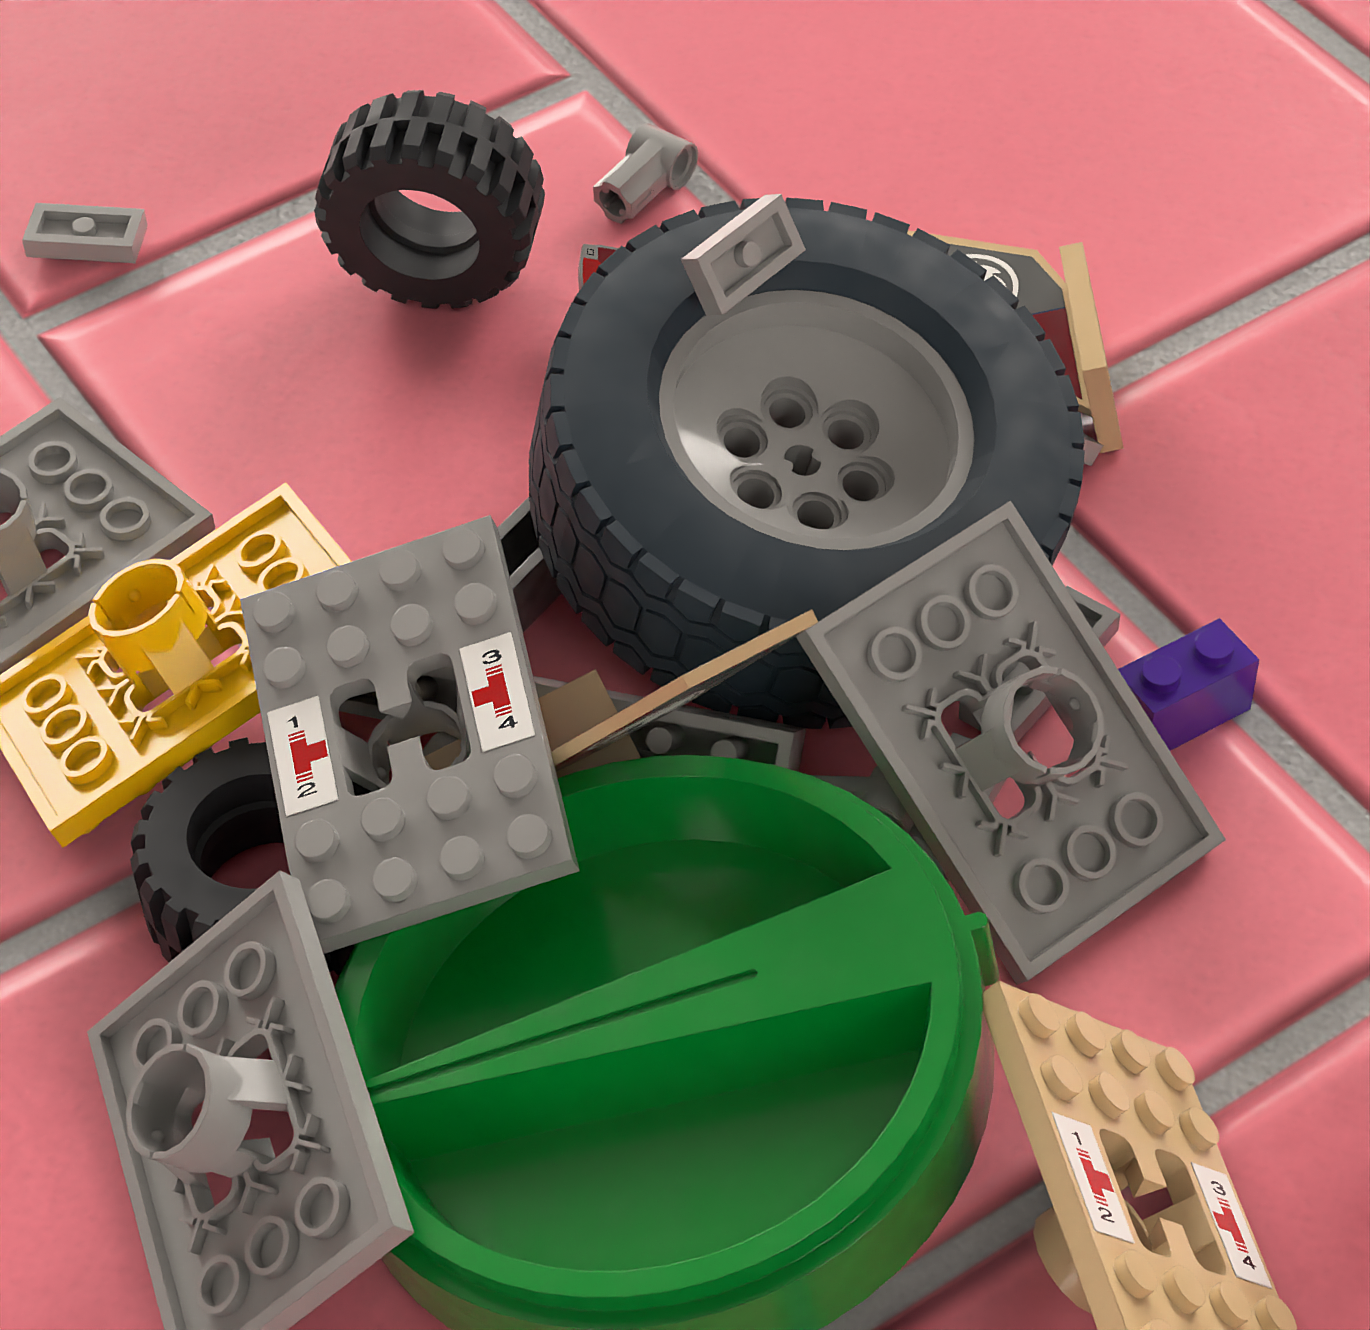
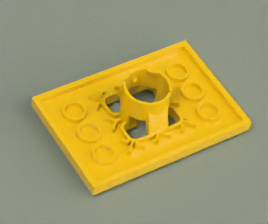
M286 482L173 559H150L135 563L118 572L98 591L92 600L94 603H91L87 617L0 675V749L47 828L62 848L81 835L94 830L104 819L138 796L152 790L158 782L166 778L177 767H182L192 760L195 755L207 750L260 713L240 599L352 562ZM209 607H214L211 612L208 610ZM242 644L240 649L215 667L213 666L211 660L230 647ZM119 668L122 669V672L116 673ZM171 689L174 695L155 708L142 712L148 703Z

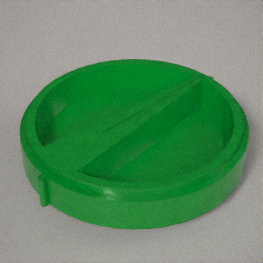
M676 755L612 762L557 778L579 867L578 872L356 943L335 985L342 1013L414 1231L413 1234L381 1259L393 1277L414 1300L451 1330H819L866 1300L907 1263L931 1236L947 1213L973 1166L986 1128L994 1082V1041L983 1014V992L986 986L996 983L1000 976L988 917L982 912L964 915L953 889L934 861L906 831L890 818L850 792L811 775L777 765L737 758Z

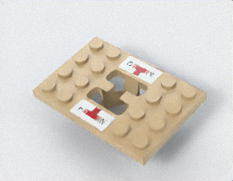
M997 981L984 991L983 1014L1053 1205L1036 1218L1033 1233L1037 1252L1048 1274L1059 1289L1079 1308L1093 1315L1098 1330H1297L1291 1311L1277 1294L1217 1146L1219 1142L1218 1130L1212 1119L1201 1107L1192 1084L1195 1081V1074L1184 1055L1173 1047L1157 1044L1137 1036L1130 1030H1122L1094 1019L1085 1012L1074 1011L1046 1000L1037 993H1029L1001 981ZM1129 1186L1133 1198L1167 1187L1174 1205L1142 1220L1133 1207L1123 1198L1121 1191Z

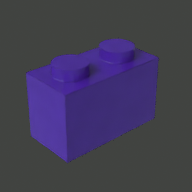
M1218 618L1118 670L1169 751L1251 709L1259 658Z

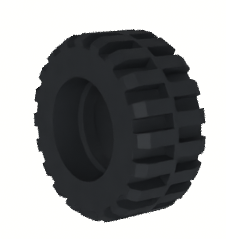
M408 90L403 92L401 98H396L394 93L374 99L371 105L365 104L360 106L349 115L347 122L341 124L335 135L316 191V206L314 209L316 224L319 230L322 231L321 237L331 255L338 253L337 260L340 266L350 276L356 273L362 277V284L376 293L381 289L392 294V300L404 304L408 300L421 302L422 308L438 309L440 304H450L452 309L467 307L472 304L473 299L481 303L498 295L500 290L502 291L510 287L518 279L520 270L526 266L544 205L545 191L542 187L544 177L541 167L536 159L532 160L534 153L522 136L515 138L512 125L501 116L494 119L487 115L486 107L472 100L469 105L455 101V95L438 92L436 97L425 96L423 90ZM399 190L420 191L438 196L455 205L461 211L446 212L422 206L407 198Z
M248 738L229 741L230 748L214 753L212 748H209L195 755L192 759L193 765L186 770L180 766L177 767L162 781L164 792L154 791L140 811L143 820L140 819L134 826L131 838L133 856L130 861L147 928L153 942L160 945L162 956L168 962H171L258 889L224 885L211 879L215 872L230 858L246 849L269 843H284L266 741L249 744ZM352 781L355 796L372 792ZM355 944L324 954L329 972L334 970L337 975H340Z

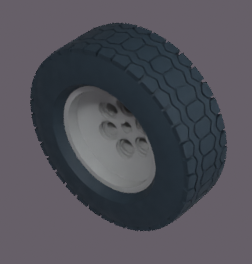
M789 197L786 198L785 203L806 250L724 315L705 314L681 259L760 198L743 199L740 208L734 200L701 207L698 214L695 210L688 211L662 221L660 228L657 225L652 226L629 240L625 247L621 246L598 266L596 272L591 274L577 293L553 342L529 450V502L539 548L552 578H557V587L576 614L582 612L581 621L606 647L614 642L613 653L641 675H644L652 667L650 681L663 687L683 674L811 609L818 622L1009 501L1013 503L1053 566L1070 529L1081 490L1085 450H1083L1085 443L1081 412H1078L1079 404L1069 375H1064L1066 367L1051 340H1044L1046 332L1025 305L1017 308L1019 299L994 275L984 281L987 270L958 249L951 256L947 255L950 244L917 228L913 236L908 235L907 232L910 224L877 212H875L872 221L866 220L867 209L831 202L828 211H824L823 200ZM796 636L692 700V703L729 713L732 705L738 707L737 715L777 722L779 715H782L783 724L807 729H822L826 718L829 729L853 727Z

